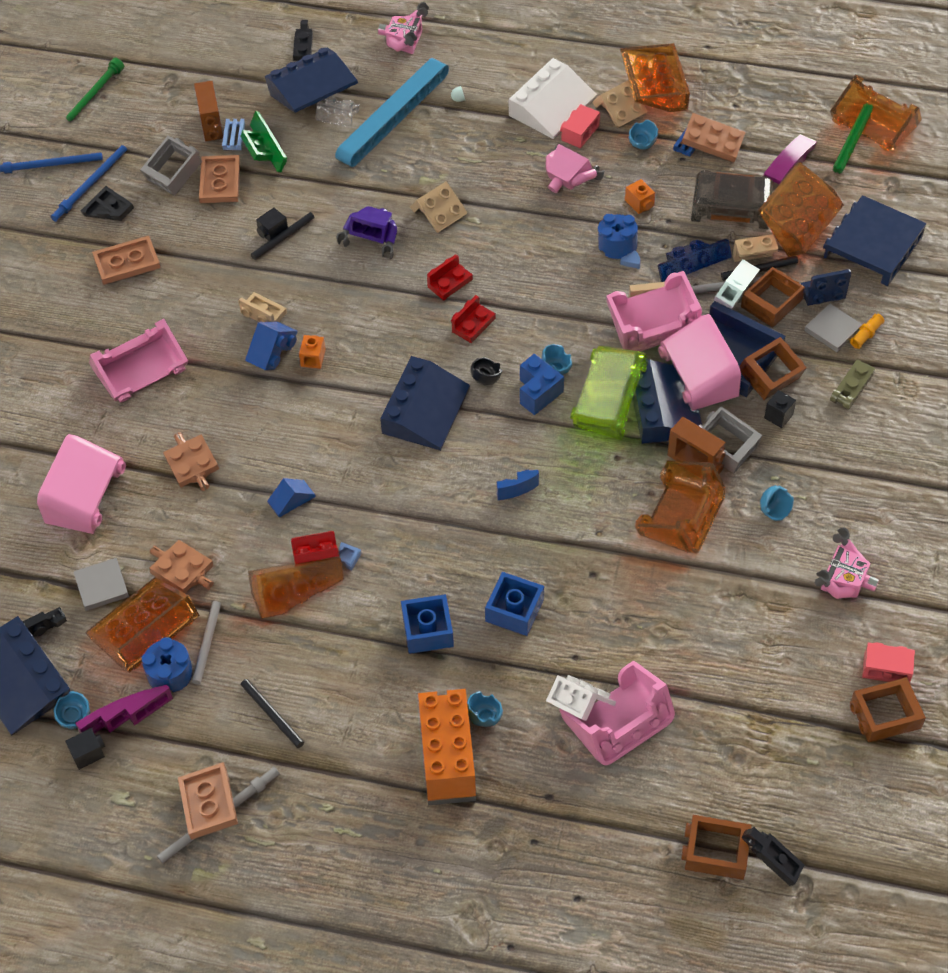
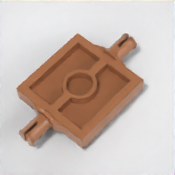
M178 432L180 439L177 434L174 435L178 445L163 452L181 488L190 483L198 482L200 489L205 491L203 484L206 489L209 488L205 478L219 470L218 464L202 434L185 441L183 434Z
M180 540L166 551L159 549L157 546L151 548L150 554L159 558L150 567V573L182 594H185L191 587L197 584L202 585L207 590H210V587L212 588L214 582L205 577V574L213 567V561Z

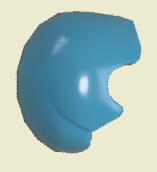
M646 119L642 123L636 122L629 130V141L635 148L648 149L657 141L658 128L650 120Z
M551 344L542 351L541 359L562 375L569 372L572 367L571 354H566L562 345Z
M771 486L762 494L760 499L761 511L774 521L783 520L793 508V496L787 492V489L781 486Z
M70 691L69 694L60 697L54 708L55 720L61 727L68 729L77 728L75 723L90 714L88 700L83 694Z
M477 691L469 696L467 701L468 715L473 724L480 727H491L500 721L503 715L502 705L493 694L484 696L481 691Z

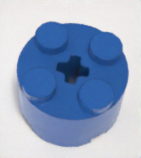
M604 215L603 220L598 225V247L600 251L602 250L605 253V256L621 259L637 250L638 226L632 215Z
M169 637L162 638L160 641L152 644L142 656L143 668L152 688L167 685L170 691L178 692L190 682L192 664L186 647L180 642Z

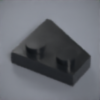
M105 186L80 211L86 217L122 221L134 209V206L130 201Z

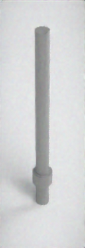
M273 767L260 778L257 776L253 779L247 788L233 798L235 808L253 794H259L266 788L265 785L280 775L278 770ZM188 832L157 855L162 864L193 841Z

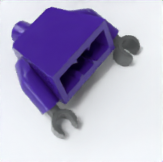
M370 206L351 213L343 227L344 231L339 232L336 236L338 244L343 240L344 247H347L350 243L348 234L383 244L386 243V245L382 246V257H384L385 252H390V259H392V245L395 243L398 231L395 221L392 220V213L384 208L377 209Z

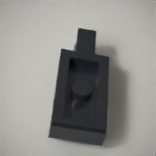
M301 20L300 29L295 31L293 61H299L305 55H312L313 31L309 29L308 20Z
M58 607L46 614L41 612L22 622L34 637L43 635L50 628L61 626L67 620L62 609Z
M755 827L746 829L741 838L752 847V852L789 886L795 885L805 865L771 833L759 832Z

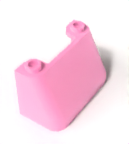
M684 271L670 274L665 280L664 287L627 298L624 292L615 291L606 295L607 304L620 343L626 354H634L659 346L663 340L701 317L702 308Z
M710 314L697 318L660 343L658 347L659 355L662 359L673 362L685 385L684 392H682L685 404H689L692 411L739 397L741 380L739 365Z
M165 319L156 322V327L151 330H145L144 334L110 351L106 349L104 354L97 351L90 355V366L114 401L124 402L131 397V394L172 373L177 375L186 370L185 366L188 364V359Z
M68 434L38 493L37 504L44 523L94 534L96 527L100 526L102 521V514H100L98 506L112 477L118 478L125 471L126 463L123 461V458L79 436Z
M635 661L623 667L618 674L620 687L612 691L609 697L616 701L615 706L598 700L594 703L587 721L559 709L565 723L594 758L603 765L612 764L667 727L675 716L667 684Z

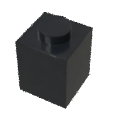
M274 207L256 219L259 236L268 241L288 228L287 217Z
M778 390L767 402L764 419L783 428L793 416L796 399Z
M91 728L65 741L78 770L105 757L102 748L106 746L100 734L95 736Z

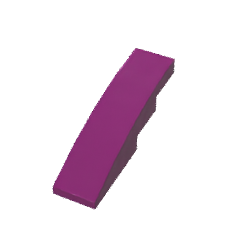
M800 134L777 156L765 171L763 177L780 185L795 174L797 166L805 161L807 154L815 149L817 142Z
M167 685L143 690L97 709L75 724L79 733L91 728L95 734L103 727L111 733L128 720L135 726L171 701L173 697Z

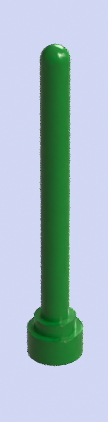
M113 58L109 62L108 70L68 113L66 116L68 121H72L113 75L121 73L125 66L120 59Z

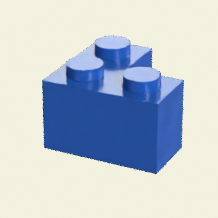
M258 322L245 361L264 370H274L280 362L281 351L291 350L294 347L298 331L280 322Z
M533 354L520 364V381L525 384L520 388V404L533 415H536L564 392V376L536 354Z

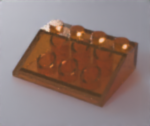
M674 43L620 48L636 103L667 112L688 110L690 92Z
M798 162L758 209V212L786 255L791 257L805 254L844 204L831 186L801 162Z
M154 577L85 633L118 666L130 673L141 665L143 654L152 644L165 637L173 640L180 631L190 626L200 615L188 595Z

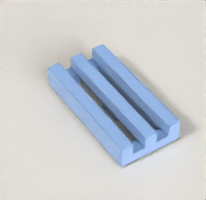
M226 119L222 142L223 150H242L243 140L240 135L245 128L244 119H240V121H237V119H233V121ZM230 127H232L230 145H228ZM239 127L237 145H234L236 128Z

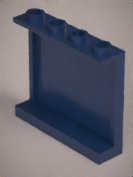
M862 195L858 202L854 201L850 213L844 215L841 225L835 227L832 237L826 239L823 249H825L824 258H827L833 252L883 275L881 284L889 286L922 239L926 223Z
M716 301L710 306L709 314L739 366L746 357L777 338L781 337L785 341V335ZM772 351L756 362L766 373L778 356ZM741 374L739 394L747 398L754 388Z

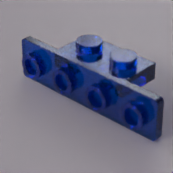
M723 239L710 245L701 240H693L689 245L673 248L671 252L666 253L667 261L658 264L660 280L665 282L672 273L684 271L687 275L731 258L729 240Z

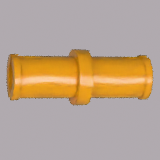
M875 313L867 323L862 324L857 334L850 339V344L854 348L860 349L885 322L883 316Z

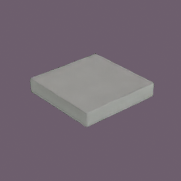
M829 304L805 326L804 331L835 352H838L857 334L862 324L832 304Z
M117 558L73 571L86 611L129 597Z

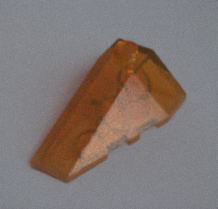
M340 557L248 571L251 594L261 619L283 615L296 605L306 602L313 595L323 592L344 580Z

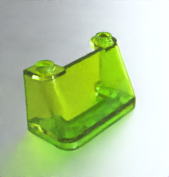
M599 345L591 353L590 360L592 364L577 407H573L570 419H573L575 427L622 440L625 433L623 429L624 424L628 419L627 414L638 381L642 378L641 371H646L648 359L646 353Z

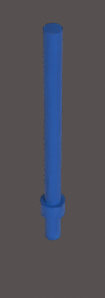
M121 145L67 200L64 199L59 204V208L50 216L51 219L56 222L64 213H68L73 208L72 205L127 151V148Z
M100 152L19 163L3 162L0 165V172L8 174L17 170L103 160V155Z

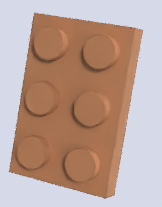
M692 113L681 143L735 162L746 132Z
M202 156L199 189L200 203L238 202L240 156Z
M149 236L92 252L103 285L161 268Z
M224 762L178 777L188 834L191 840L238 824Z

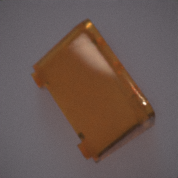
M855 74L830 110L833 117L832 121L837 125L841 126L843 124L852 129L865 103L872 104L873 111L861 135L878 143L885 151L895 150L922 121L920 108L913 104L908 108L906 104L902 106L873 91L872 86L869 85L867 87L862 84L864 79Z
M667 460L660 473V479L665 486V490L652 516L650 517L648 514L640 515L636 521L635 528L643 537L686 553L697 554L724 500L725 486L712 462Z

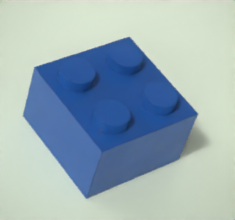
M502 572L486 604L485 622L528 636L544 601V586Z
M446 594L401 601L409 654L454 647L453 630Z

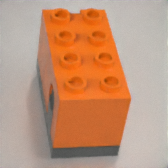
M466 689L447 690V695L438 696L437 691L418 693L428 806L476 801L475 770Z

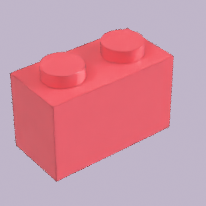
M580 104L576 110L572 111L569 119L562 123L560 128L562 132L561 140L581 149L599 127L600 112Z
M878 642L868 643L864 653L862 678L891 682L907 677L910 683L913 676L915 650L903 646H887Z

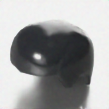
M485 357L477 358L470 367L472 378L478 384L484 386L495 384L503 371L500 369V363H495Z

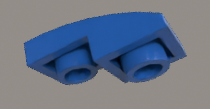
M524 470L517 472V479L496 481L498 501L520 496L539 486V470Z

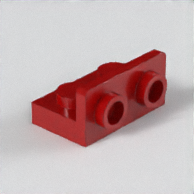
M456 254L446 259L441 265L432 269L427 274L428 288L443 301L473 280V274L459 264V256Z
M475 295L465 303L459 312L453 315L451 319L452 333L472 343L496 319V313L480 304V297Z
M334 531L291 538L295 564L339 556Z

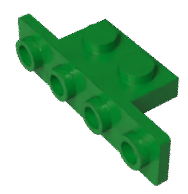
M255 111L250 123L253 131L242 130L240 137L254 160L271 161L276 171L282 172L284 165H286L287 157L260 112Z

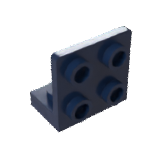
M847 269L811 277V281L802 282L801 285L805 287L803 297L807 306L845 299L851 278V270Z

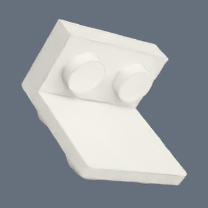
M557 675L546 699L547 702L587 721L596 699L613 706L616 704V701L609 698L610 693L599 688L597 689L593 685L570 675L567 678Z

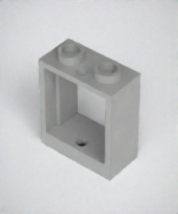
M167 136L140 170L148 181L175 196L201 164L202 160L198 155V150L193 146L188 147L179 138L174 139ZM176 151L185 156L187 160L174 176L169 179L158 171Z
M720 407L716 412L712 411L708 415L703 426L701 424L699 426L711 432L719 424L744 442L734 455L725 450L726 455L722 464L734 474L758 447L762 435L726 409Z

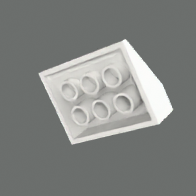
M552 58L509 98V116L554 139L561 132L562 123L569 119L572 111L576 110L580 104L588 106L597 98V94L568 65Z

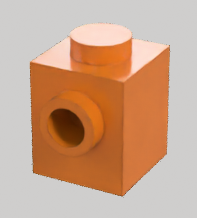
M640 179L626 187L625 201L640 214L654 206L655 192Z
M316 335L303 336L299 351L301 367L321 369L326 351L324 337Z

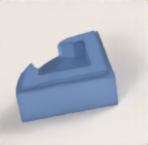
M634 250L622 257L620 264L640 269V256Z
M341 542L339 546L340 560L347 569L352 571L362 554L361 549Z

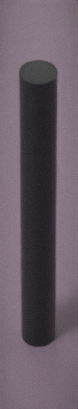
M309 212L252 252L251 257L254 260L258 259L315 218L314 215Z
M791 256L753 266L760 269L759 272H762L772 267L779 268L798 263V257ZM734 270L721 273L722 280H727Z
M244 679L240 684L296 748L302 747L304 741L253 684L248 679Z

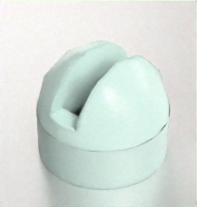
M461 86L454 88L451 92V97L456 102L465 101Z

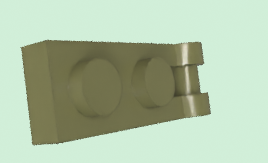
M856 360L837 389L833 391L830 401L834 403L839 402L843 404L844 408L849 410L873 376L875 368L860 360Z

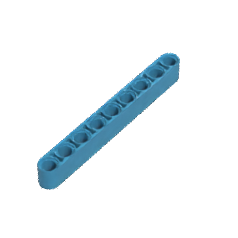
M434 58L429 59L338 147L335 158L350 167H355L446 78L449 66Z

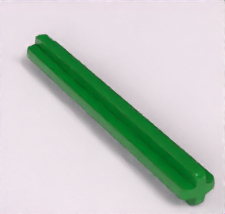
M865 103L833 166L835 173L841 174L873 111L872 104Z

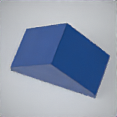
M283 478L267 502L280 518L315 498L316 495L304 480Z

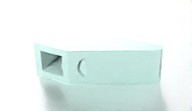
M742 259L715 296L714 301L733 310L760 269Z

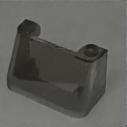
M703 170L696 175L691 221L700 222L701 218L706 215L707 219H711V214L750 218V223H754V221L759 223V229H769L774 182L767 176L753 177Z

